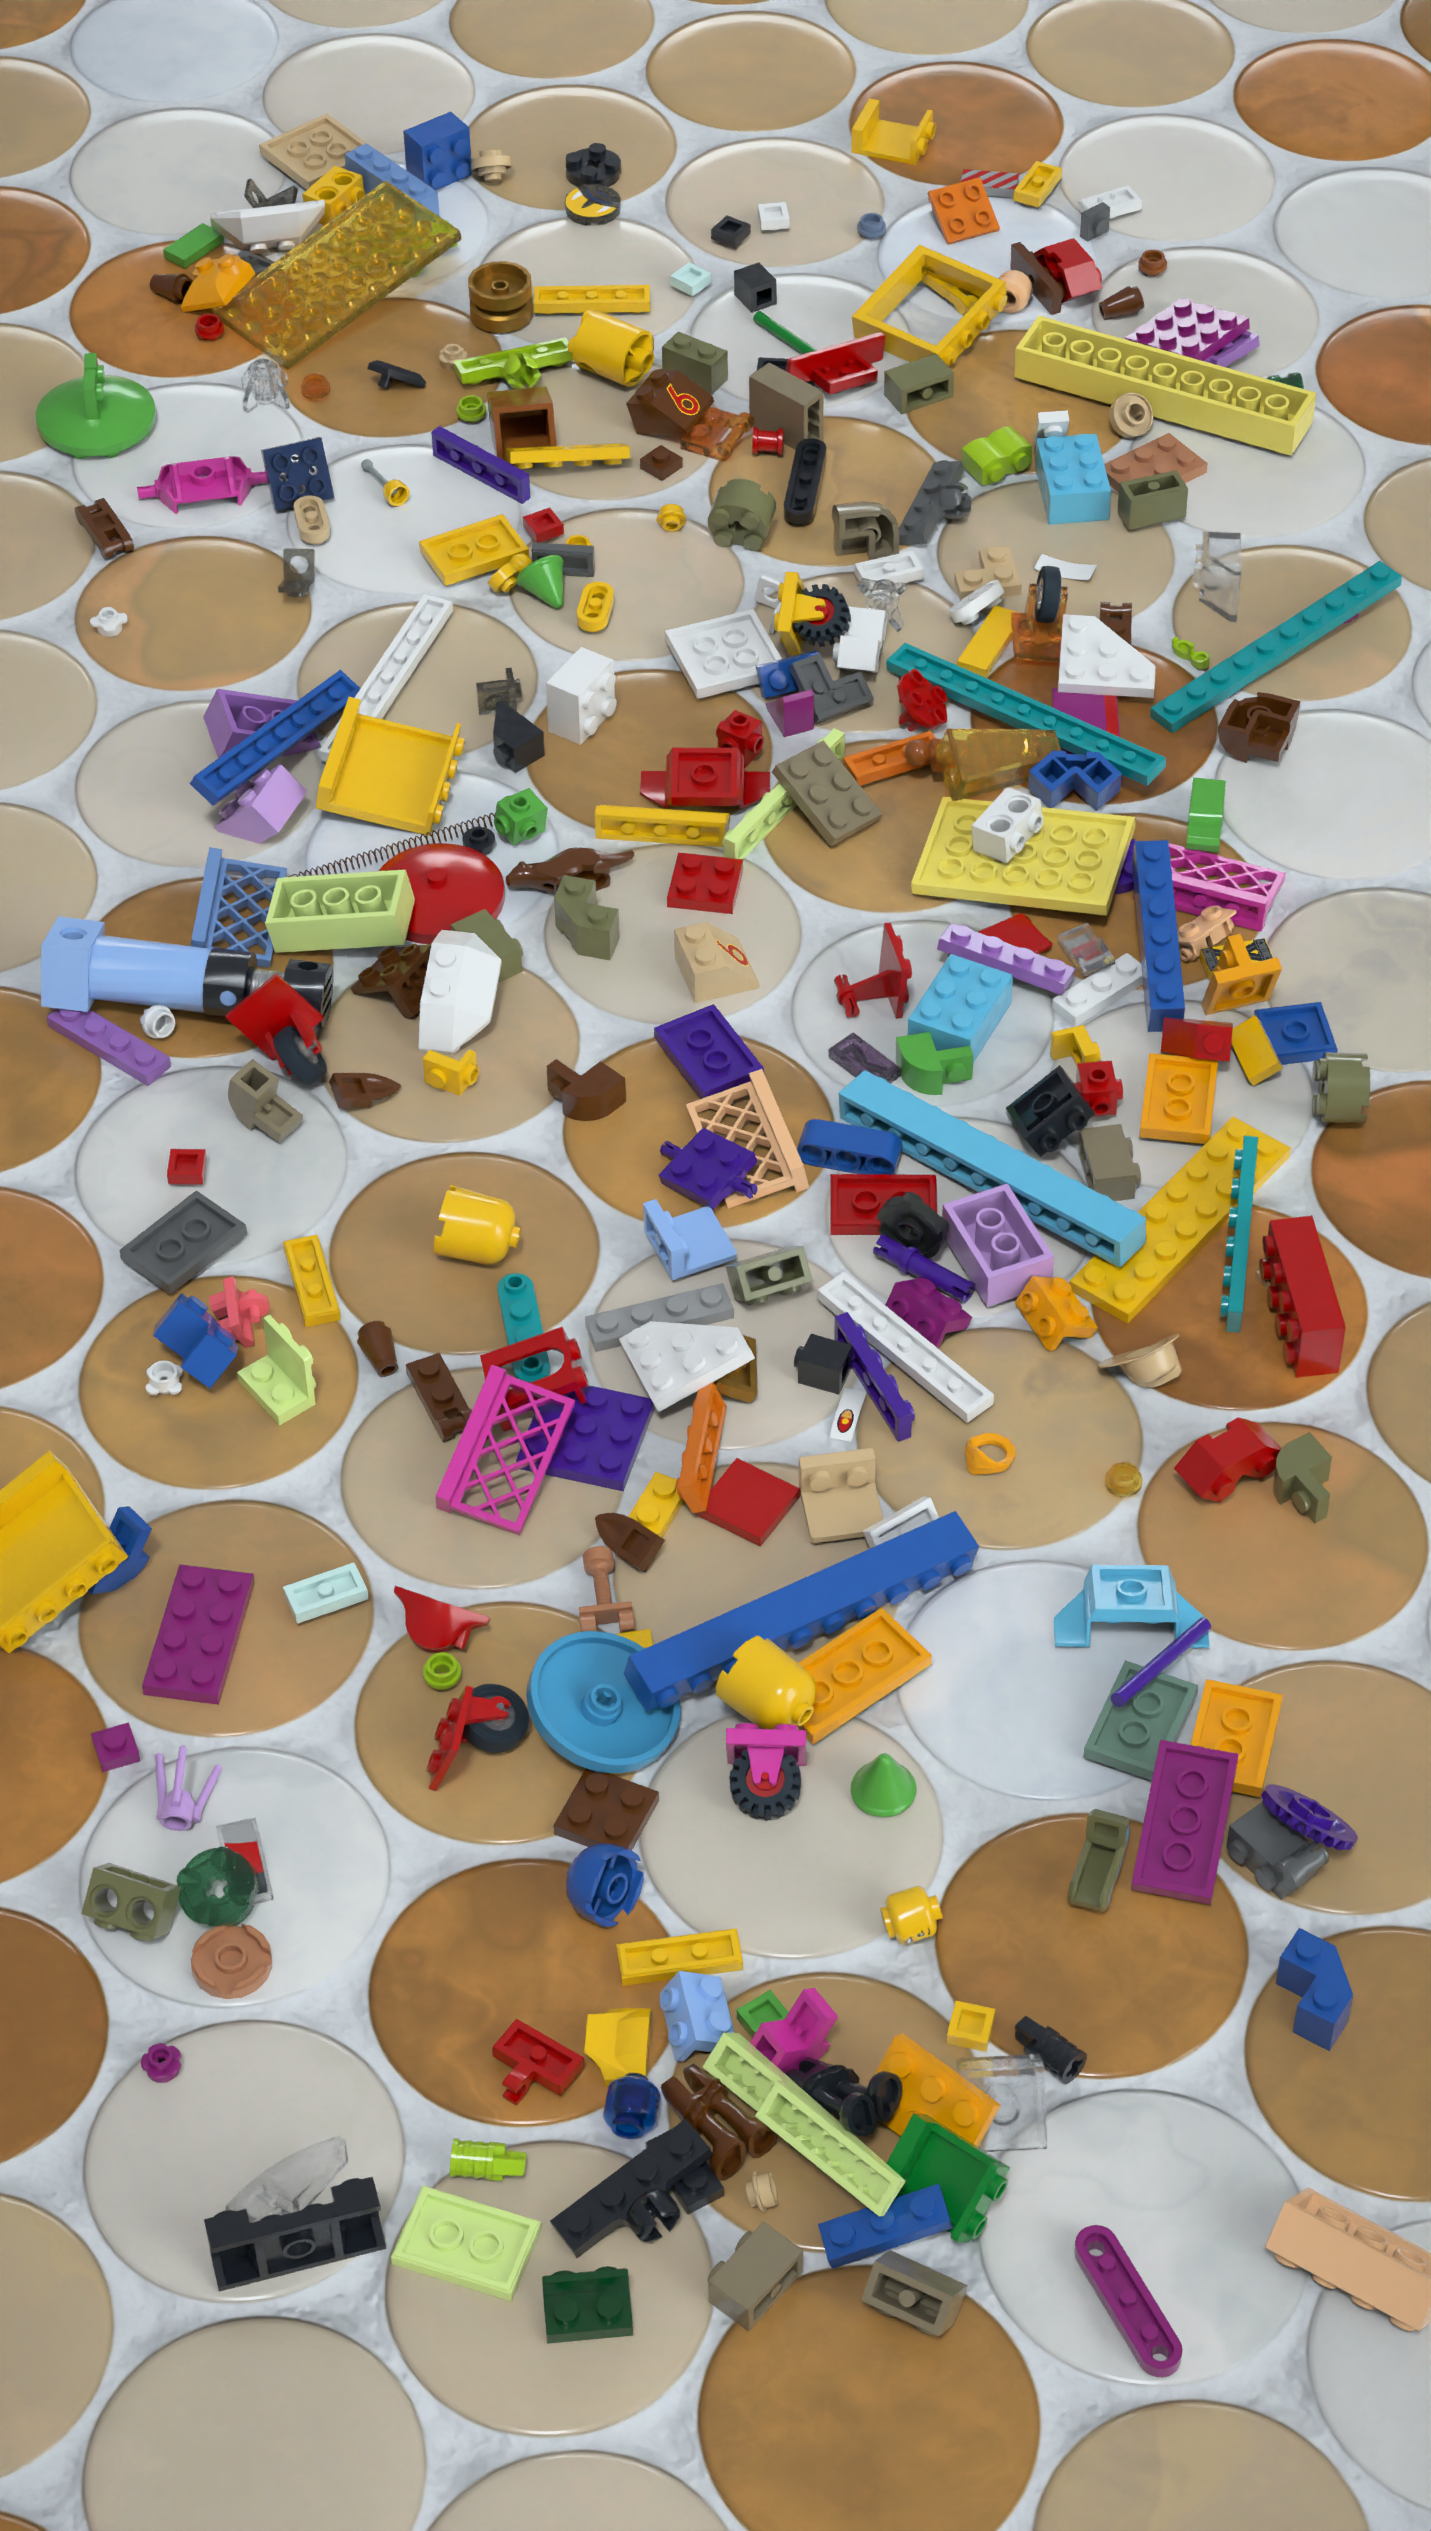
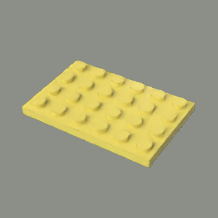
M943 796L911 882L912 894L1107 916L1136 827L1135 817L1041 807L1042 815L1044 816L1041 829L1029 838L1019 853H1016L1008 863L973 850L971 826L993 802Z

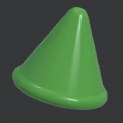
M549 555L532 562L518 574L516 578L517 585L553 608H562L564 603L563 558L559 555Z
M882 1753L856 1772L851 1782L850 1792L855 1804L865 1813L877 1817H890L898 1815L910 1807L917 1793V1785L913 1775L907 1768L899 1764L889 1754Z

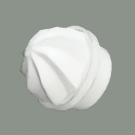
M152 1005L149 1009H144V1014L140 1017L144 1033L151 1038H165L174 1030L175 1018L171 1011L163 1005Z

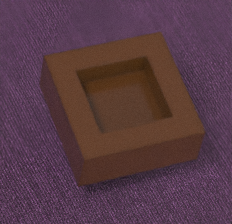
M662 445L640 458V469L661 481L683 467V458Z

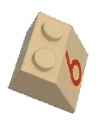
M708 922L674 929L675 960L695 1003L759 988V981L739 938Z

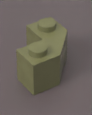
M563 875L554 896L555 926L561 934L565 933L570 939L572 948L578 955L611 961L620 938L619 909L597 905L595 880Z

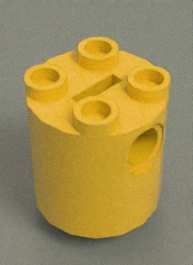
M587 310L584 312L576 336L570 339L567 347L568 352L573 354V361L576 366L627 387L635 386L640 382L644 375L650 371L654 362V338L651 332L600 311L593 312Z

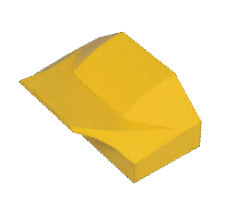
M651 2008L609 2009L605 2013L587 2014L584 2053L593 2059L601 2069L604 2087H612V2084L615 2085L618 2082L616 2087L646 2088Z

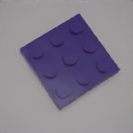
M590 1385L583 1388L587 1402L585 1404H581L575 1391L564 1394L563 1396L574 1399L575 1405L545 1475L624 1492L655 1410V1405L651 1398ZM550 1402L538 1407V1410L546 1424L560 1418L564 1407ZM535 1414L528 1430L540 1426ZM555 1428L548 1430L551 1437ZM543 1433L524 1440L531 1456L546 1451L548 1446ZM522 1449L519 1451L516 1463L526 1459ZM541 1461L534 1463L537 1470ZM529 1465L521 1468V1470L532 1472Z

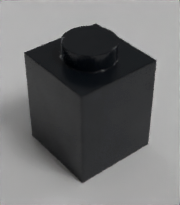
M760 262L734 271V295L751 313L777 304V280Z
M810 1334L805 1346L798 1347L794 1358V1367L798 1368V1383L839 1395L852 1369V1345Z

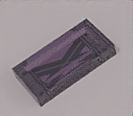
M854 1032L828 1049V1057L855 1078L864 1070L885 1079L889 1083L901 1077V1068Z

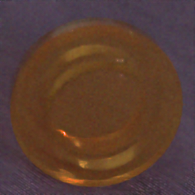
M318 373L305 376L300 387L301 394L311 400H321L330 393V383L324 375Z

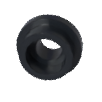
M485 827L471 828L462 837L463 846L479 851L486 856L495 845V835L490 829Z

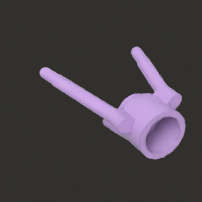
M184 1745L179 1747L174 1787L168 1796L166 1795L163 1755L157 1753L155 1756L158 1793L156 1818L160 1820L162 1826L175 1831L187 1830L191 1827L192 1822H200L202 1809L222 1770L221 1765H215L195 1803L192 1800L191 1793L182 1790L187 1751Z

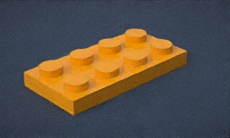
M881 1607L798 1663L814 1678L816 1685V1695L812 1706L814 1708L813 1713L804 1725L798 1726V1730H806V1738L812 1744H815L932 1664V1655Z

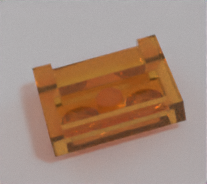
M709 407L687 435L682 436L680 439V449L719 461H727L733 453L732 448L745 432H749L754 426V418L746 412L737 415L718 408ZM731 428L732 430L729 432L726 438L723 441H720L721 438L728 431V429Z

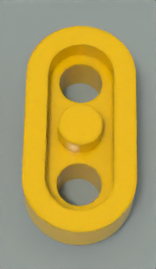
M592 582L583 588L577 608V624L581 629L588 632H597L607 626L614 604V590L611 585L605 582Z

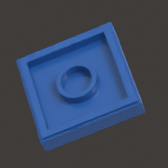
M1321 1002L1254 1010V1015L1261 1021L1281 1065L1311 1062L1321 1058L1324 1052H1338Z

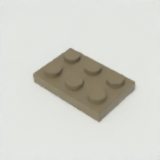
M824 740L775 765L772 774L830 846L876 823L882 816L881 811Z

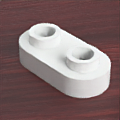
M993 580L976 589L951 607L948 612L954 623L961 622L963 625H967L979 617L978 612L983 608L989 609L1002 601L1000 596L1005 591L999 580Z

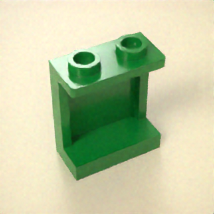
M927 2114L912 2115L886 2163L906 2180L895 2198L936 2184L940 2185L953 2225L952 2229L946 2231L951 2233L950 2238L956 2242H970L971 2238L976 2239L981 2234L988 2220L985 2213L991 2202H996L1003 2195L1008 2185V2179L1005 2177L1010 2170L1009 2166Z

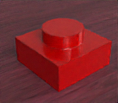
M550 507L522 517L523 527L536 543L564 534V524Z
M170 1149L167 1170L168 1184L203 1185L207 1162L206 1149Z

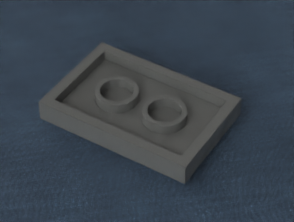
M196 1190L119 1250L120 1258L171 1295L246 1236L247 1228L245 1223Z

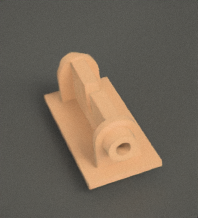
M1211 906L1204 909L1201 915L1192 922L1180 926L1178 929L1180 958L1183 961H1194L1199 957L1200 949L1208 948V945L1214 946L1229 936L1234 928L1233 921L1230 918L1237 913L1236 910Z

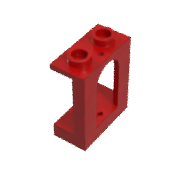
M563 1327L480 1355L486 1379L491 1365L503 1369L502 1366L544 1351H559L564 1355V1362L561 1368L550 1376L530 1383L560 1395L575 1391L581 1404L587 1403L583 1388L589 1386L583 1367L577 1365V1360L582 1359L581 1351L576 1339L569 1340ZM514 1388L508 1390L505 1400L510 1411L529 1403L525 1392ZM532 1395L534 1401L540 1399ZM501 1407L498 1416L505 1413L503 1407ZM509 1420L499 1423L504 1432L512 1429Z

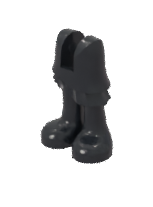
M809 2057L800 2062L799 2070L791 2069L785 2073L826 2111L839 2119L847 2131L857 2136L872 2134L876 2129V2120L883 2123L888 2122L897 2110L902 2096L900 2078L888 2071H881L875 2074L869 2081L868 2087L859 2084L860 2077L853 2069L846 2068L843 2065L828 2064Z

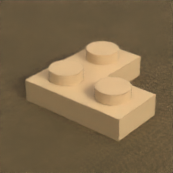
M1009 546L979 549V562L982 569L959 571L954 574V583L960 601L979 587L993 580H999L1005 591L1000 597L1021 595L1022 584Z

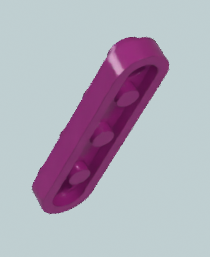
M1100 2225L1085 2227L1078 2233L1075 2240L1074 2253L1077 2262L1142 2369L1155 2377L1172 2375L1178 2370L1182 2360L1183 2349L1179 2338L1115 2234L1110 2229ZM1097 2249L1100 2250L1103 2254L1100 2256L1091 2255L1089 2251ZM1155 2354H1162L1167 2359L1164 2361L1155 2360L1152 2356Z

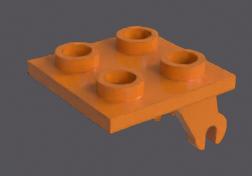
M980 177L928 191V201L932 204L931 208L935 212L947 245L1000 230L999 223Z

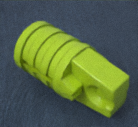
M453 2138L450 2177L462 2176L463 2178L474 2177V2179L486 2178V2180L503 2181V2175L524 2176L527 2153L505 2149L506 2143L462 2141Z

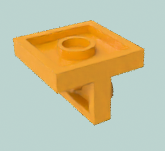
M1241 934L1228 936L1201 1003L1205 1016L1269 1001L1282 970L1278 957L1252 963Z

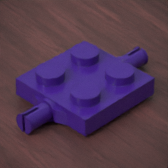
M702 1128L682 1148L669 1141H665V1145L662 1144L660 1153L673 1159L658 1175L663 1185L704 1206H709L712 1210L733 1192L737 1191L750 1199L753 1198V1194L756 1195L757 1185L744 1180L746 1174L758 1162L754 1152L705 1128Z

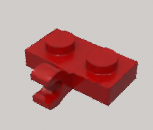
M517 2018L492 2047L493 2057L513 2068L503 2080L502 2085L508 2088L503 2093V2098L515 2105L522 2101L533 2080L561 2096L584 2068V2057Z

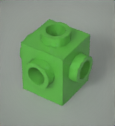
M527 788L511 796H506L497 802L494 818L495 828L512 845L529 840L545 831L548 808L530 788Z

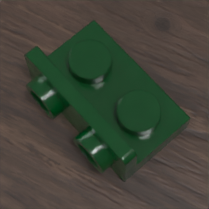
M606 2266L590 2272L574 2273L564 2270L542 2277L547 2344L633 2336L628 2269Z

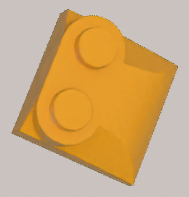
M232 254L224 255L219 259L211 260L208 257L200 260L195 265L196 269L193 271L195 280L184 297L181 309L183 312L226 306L255 275L251 264L243 261L240 256H233Z

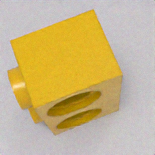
M333 166L302 194L303 202L324 200L325 214L318 223L333 228L365 199L363 175Z

